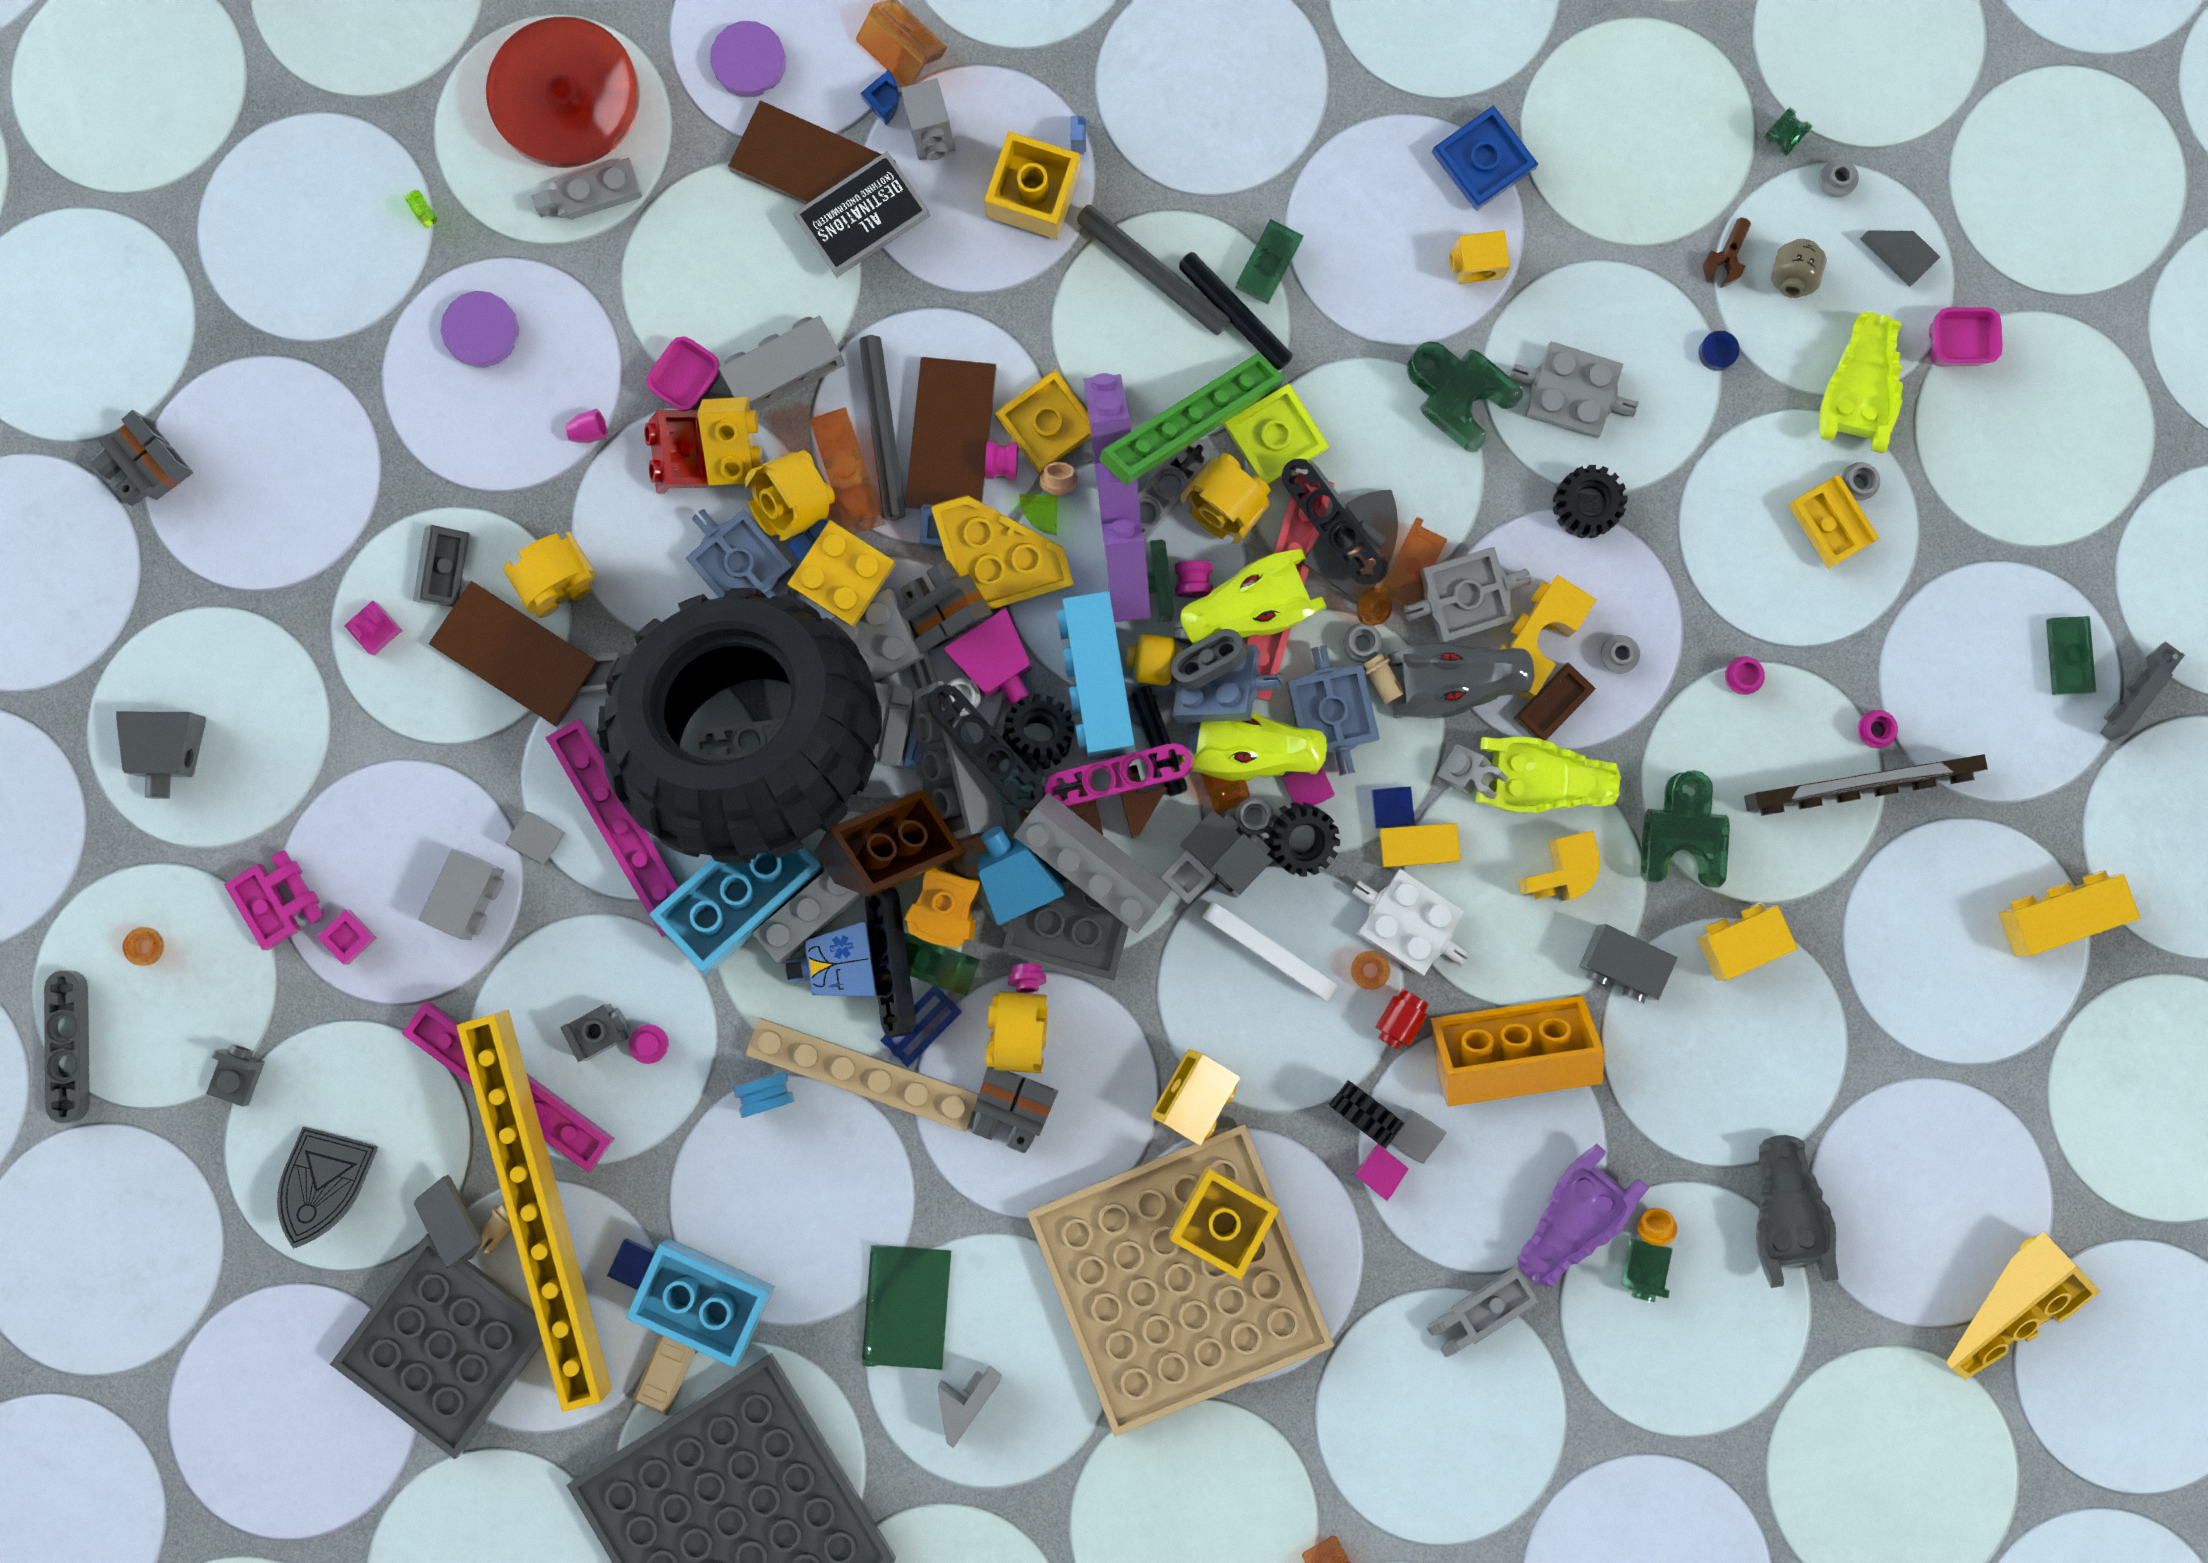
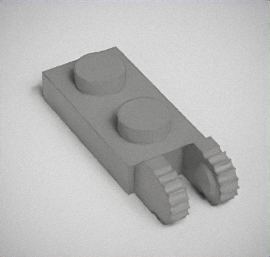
M1516 1265L1451 1308L1452 1311L1443 1314L1428 1325L1427 1330L1431 1336L1439 1335L1457 1322L1461 1323L1466 1332L1448 1340L1440 1348L1445 1357H1450L1471 1343L1477 1344L1538 1304L1540 1299L1520 1268Z

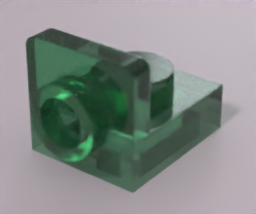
M1630 1238L1621 1284L1632 1290V1297L1648 1302H1655L1656 1296L1669 1297L1670 1290L1665 1288L1672 1248L1668 1246H1653L1642 1240Z

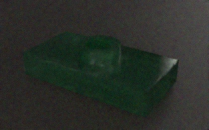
M1270 219L1236 282L1235 288L1269 305L1302 243L1304 235Z
M1163 539L1151 540L1149 550L1152 571H1147L1149 594H1155L1158 623L1169 622L1174 617L1166 541Z
M2090 616L2047 619L2046 628L2052 695L2095 693L2096 682Z

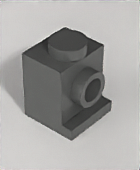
M604 1004L573 1022L560 1027L578 1062L588 1061L628 1039L625 1029L628 1028L627 1021L618 1008L613 1009L611 1004ZM593 1024H597L601 1028V1035L597 1039H594L589 1031Z

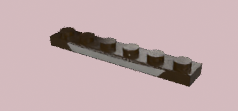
M1985 754L1756 792L1745 795L1744 799L1747 811L1760 809L1761 816L1785 812L1784 805L1798 803L1799 810L1823 806L1822 798L1836 796L1837 803L1861 799L1860 792L1874 790L1875 797L1899 793V785L1911 784L1913 791L1936 787V779L1949 777L1950 784L1975 780V772L1988 770Z

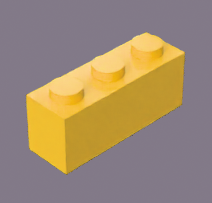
M2106 870L2083 876L2084 883L2075 887H2071L2070 882L2046 889L2048 896L2035 900L2034 895H2029L2010 901L2012 908L1998 914L2014 956H2033L2141 919L2125 875H2108Z

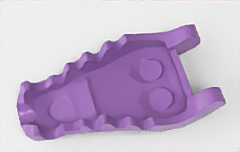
M1597 1143L1571 1163L1561 1176L1534 1234L1523 1246L1517 1257L1518 1266L1522 1272L1539 1285L1554 1286L1570 1265L1578 1264L1584 1258L1590 1256L1598 1246L1607 1244L1613 1237L1618 1235L1627 1223L1639 1200L1649 1189V1186L1640 1179H1636L1624 1189L1601 1170L1596 1164L1604 1157L1606 1151Z

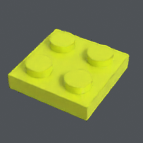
M1290 383L1224 423V427L1254 475L1265 481L1268 486L1282 478L1283 468L1289 461L1299 458L1311 461L1329 449L1328 443Z

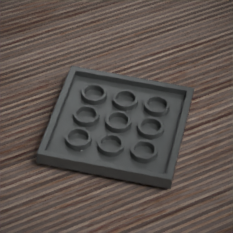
M426 1234L330 1365L453 1459H457L538 1351L543 1341L535 1312L531 1307L470 1261L446 1268L429 1234Z

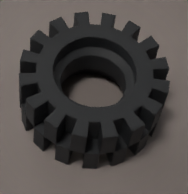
M1589 465L1584 469L1581 466L1566 476L1557 487V492L1553 497V502H1556L1553 512L1554 515L1558 514L1560 517L1557 520L1559 525L1565 524L1568 527L1566 532L1569 534L1577 532V537L1585 538L1587 535H1590V538H1596L1613 528L1626 511L1624 505L1628 502V495L1623 496V491L1626 487L1624 483L1620 485L1617 483L1616 480L1619 476L1616 473L1612 476L1607 473L1609 468L1602 466L1600 469H1596V465ZM1585 488L1597 490L1604 501L1601 513L1593 516L1582 513L1576 505L1578 492Z
M1034 694L1032 702L1029 701L1028 696L1021 698L1020 705L1015 702L1006 715L1002 737H1004V741L1024 763L1026 761L1031 762L1030 769L1034 770L1037 769L1038 763H1042L1043 770L1050 768L1051 761L1055 766L1061 763L1062 756L1066 758L1074 735L1075 723L1071 721L1072 714L1070 710L1063 712L1065 704L1059 701L1056 706L1053 705L1054 697L1048 695L1046 702L1040 701V694ZM1030 723L1046 725L1052 730L1053 737L1047 741L1033 740L1024 733V727Z
M1293 802L1291 803V808L1286 806L1279 808L1282 814L1279 817L1273 814L1270 817V820L1274 822L1272 827L1266 825L1265 828L1269 838H1264V843L1271 849L1268 853L1269 856L1287 872L1293 875L1297 873L1301 877H1307V872L1313 875L1320 873L1318 870L1319 866L1327 869L1331 865L1326 861L1330 856L1335 859L1338 854L1333 850V847L1340 846V839L1335 836V834H1339V829L1333 824L1334 820L1331 816L1318 807H1314L1306 802H1303V805ZM1302 825L1311 826L1315 833L1313 845L1305 852H1293L1289 845V837L1293 830Z
M1347 1080L1329 1104L1336 1112L1385 1149L1405 1124L1349 1080Z

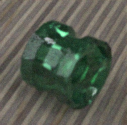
M1789 107L1766 133L1764 138L1781 146V153L1787 157L1811 130L1813 125L1808 121L1801 122L1796 117V111Z

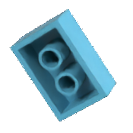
M668 1238L658 1245L626 1319L735 1368L744 1358L775 1286Z

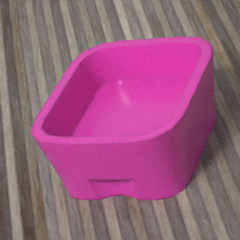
M1949 307L1941 309L1930 325L1929 337L1932 341L1930 359L1936 366H1981L1995 362L2002 355V323L2000 315L1994 309L1987 307Z
M685 336L676 337L670 342L650 370L646 379L647 386L655 395L681 411L696 410L701 404L702 399L706 397L719 379V360L694 340Z

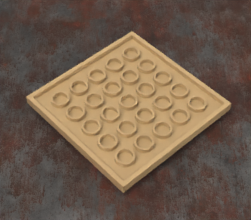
M1245 1123L1210 1136L1203 1141L1201 1146L1193 1143L1026 1212L1114 1437L1335 1347L1280 1209L1241 1281L1169 1239L1171 1229L1207 1165L1278 1206Z

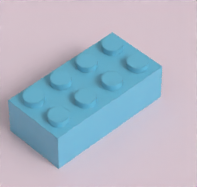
M1105 591L1063 598L1064 609L1057 610L1061 640L1069 639L1070 648L1063 649L1067 677L1075 676L1076 686L1069 687L1073 715L1081 714L1082 724L1075 725L1079 753L1087 751L1088 761L1134 753L1135 745L1110 592Z
M805 847L779 858L773 856L771 852L757 854L755 859H751V863L744 864L721 863L714 861L712 858L649 915L707 978L753 936L752 932L823 873L822 866Z

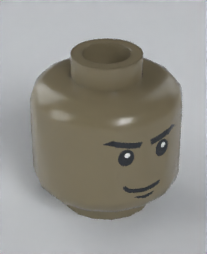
M1796 239L1784 244L1777 252L1771 274V281L1774 287L1790 298H1799L1814 293L1820 287L1827 262L1824 251L1819 245L1809 239Z

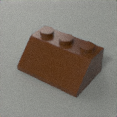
M923 789L835 825L825 833L814 850L835 884L867 897L956 859L964 853Z

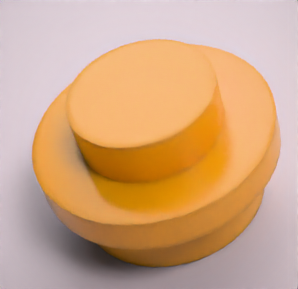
M1648 1209L1638 1219L1637 1233L1644 1242L1650 1245L1665 1246L1672 1243L1677 1236V1224L1673 1216L1664 1209Z

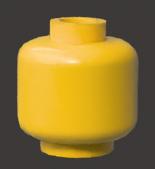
M1141 634L1137 638L1136 646L1128 645L1125 668H1132L1133 679L1138 683L1166 686L1174 678L1171 673V663L1174 657L1182 651V648L1176 647V641L1172 637Z

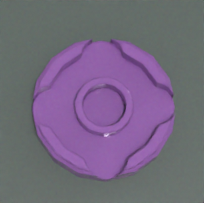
M740 21L727 26L717 35L711 47L710 63L717 80L728 92L740 97H757L764 94L763 91L768 90L771 86L773 89L780 82L786 67V54L779 37L770 27L756 21Z
M473 291L459 296L449 304L442 316L440 331L444 345L457 360L474 367L485 368L499 364L511 354L515 347L516 336L518 337L519 325L516 314L502 298L491 292Z

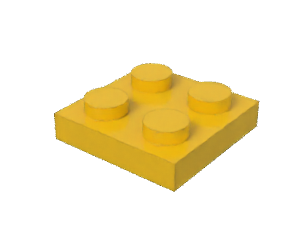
M829 520L787 585L854 628L896 563Z

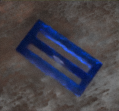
M936 984L914 1005L915 1015L935 996L940 1002L915 1026L912 1034L905 1036L898 1044L893 1041L895 1037H888L886 1034L880 1040L907 1068L963 1012ZM945 1007L949 1008L952 1012L907 1055L903 1050Z

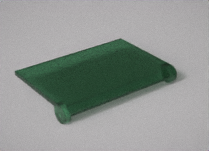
M871 1245L862 1366L875 1367L882 1365L942 1370L952 1250Z

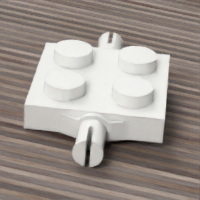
M1397 870L1388 886L1380 892H1376L1361 882V880L1357 882L1355 888L1351 891V894L1370 905L1367 918L1357 932V935L1420 977L1426 974L1433 961L1442 954L1459 964V966H1462L1466 962V958L1469 957L1470 952L1465 951L1451 941L1454 928L1465 911L1405 871Z

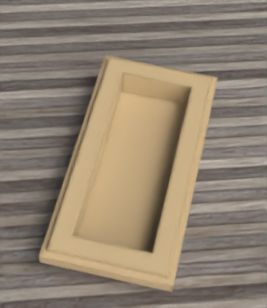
M660 1334L632 1397V1401L668 1416L696 1350Z

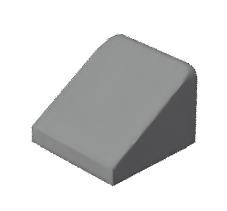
M526 811L509 836L506 844L533 860L546 865L565 832L538 815Z
M1410 1109L1403 1120L1404 1126L1391 1143L1424 1164L1447 1132Z

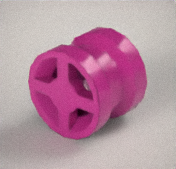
M987 441L985 458L986 479L994 480L997 476H1005L1009 481L1017 480L1019 454L1017 442H1010L1007 446L998 445L995 441Z
M1183 561L1176 563L1175 574L1179 576V584L1175 587V596L1200 598L1209 595L1213 591V585L1209 583V575L1213 571L1212 563L1208 561Z

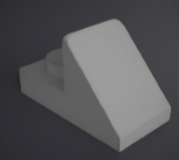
M990 1365L984 1374L976 1371L963 1390L969 1394L967 1398L943 1380L939 1382L938 1395L946 1442L952 1448L955 1447L1000 1383L1002 1374Z

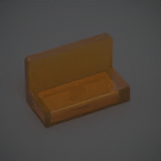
M885 0L873 4L856 37L857 43L886 70H890L892 75L904 87L913 85L924 65L941 59L947 49V46L898 0Z
M1416 517L1411 524L1378 590V593L1403 605L1416 603L1424 587L1419 569L1434 565L1447 541L1446 538L1422 527L1421 525L1424 520Z

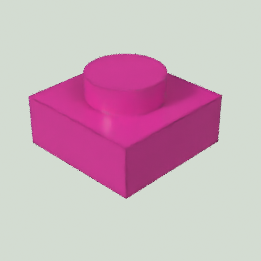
M344 910L317 936L343 965H349L377 938L351 910Z

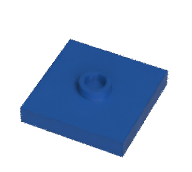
M1494 105L1433 147L1431 152L1475 211L1530 174L1538 166L1537 161Z

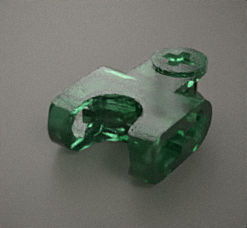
M1429 341L1421 344L1407 363L1409 379L1429 396L1420 407L1424 416L1468 452H1478L1486 439L1485 430L1475 421L1471 412L1474 401L1486 399L1496 403L1502 409H1510L1516 406L1523 398L1522 388L1488 358L1473 349H1469L1461 359H1458L1444 345ZM1430 359L1434 362V365L1429 370H1426L1423 364Z
M1696 770L1676 773L1666 782L1663 810L1647 809L1645 813L1640 864L1641 877L1646 883H1658L1664 880L1668 875V867L1675 852L1683 849L1691 853L1696 859L1700 883L1708 888H1719L1726 881L1730 833L1729 818L1724 814H1711L1713 785L1707 775ZM1688 785V787L1694 788V795L1689 796V794L1683 793L1682 787Z

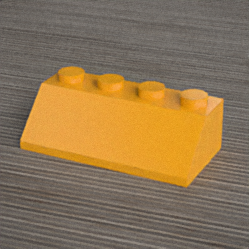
M1583 996L1430 1018L1438 1075L1447 1107L1603 1084L1605 1051Z

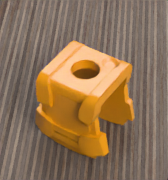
M940 867L926 871L921 895L915 904H911L904 917V920L907 921L908 932L924 941L947 947H960L964 945L965 941L974 940L976 920L972 919L974 903L977 901L982 890L981 880L969 879L941 870Z

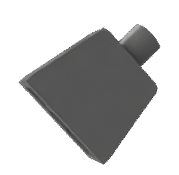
M116 711L123 772L129 775L146 777L145 798L170 799L171 777H192L194 775L206 717L191 712Z

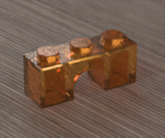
M846 407L810 418L809 420L845 529L855 535L886 525L862 456L863 453L851 417Z

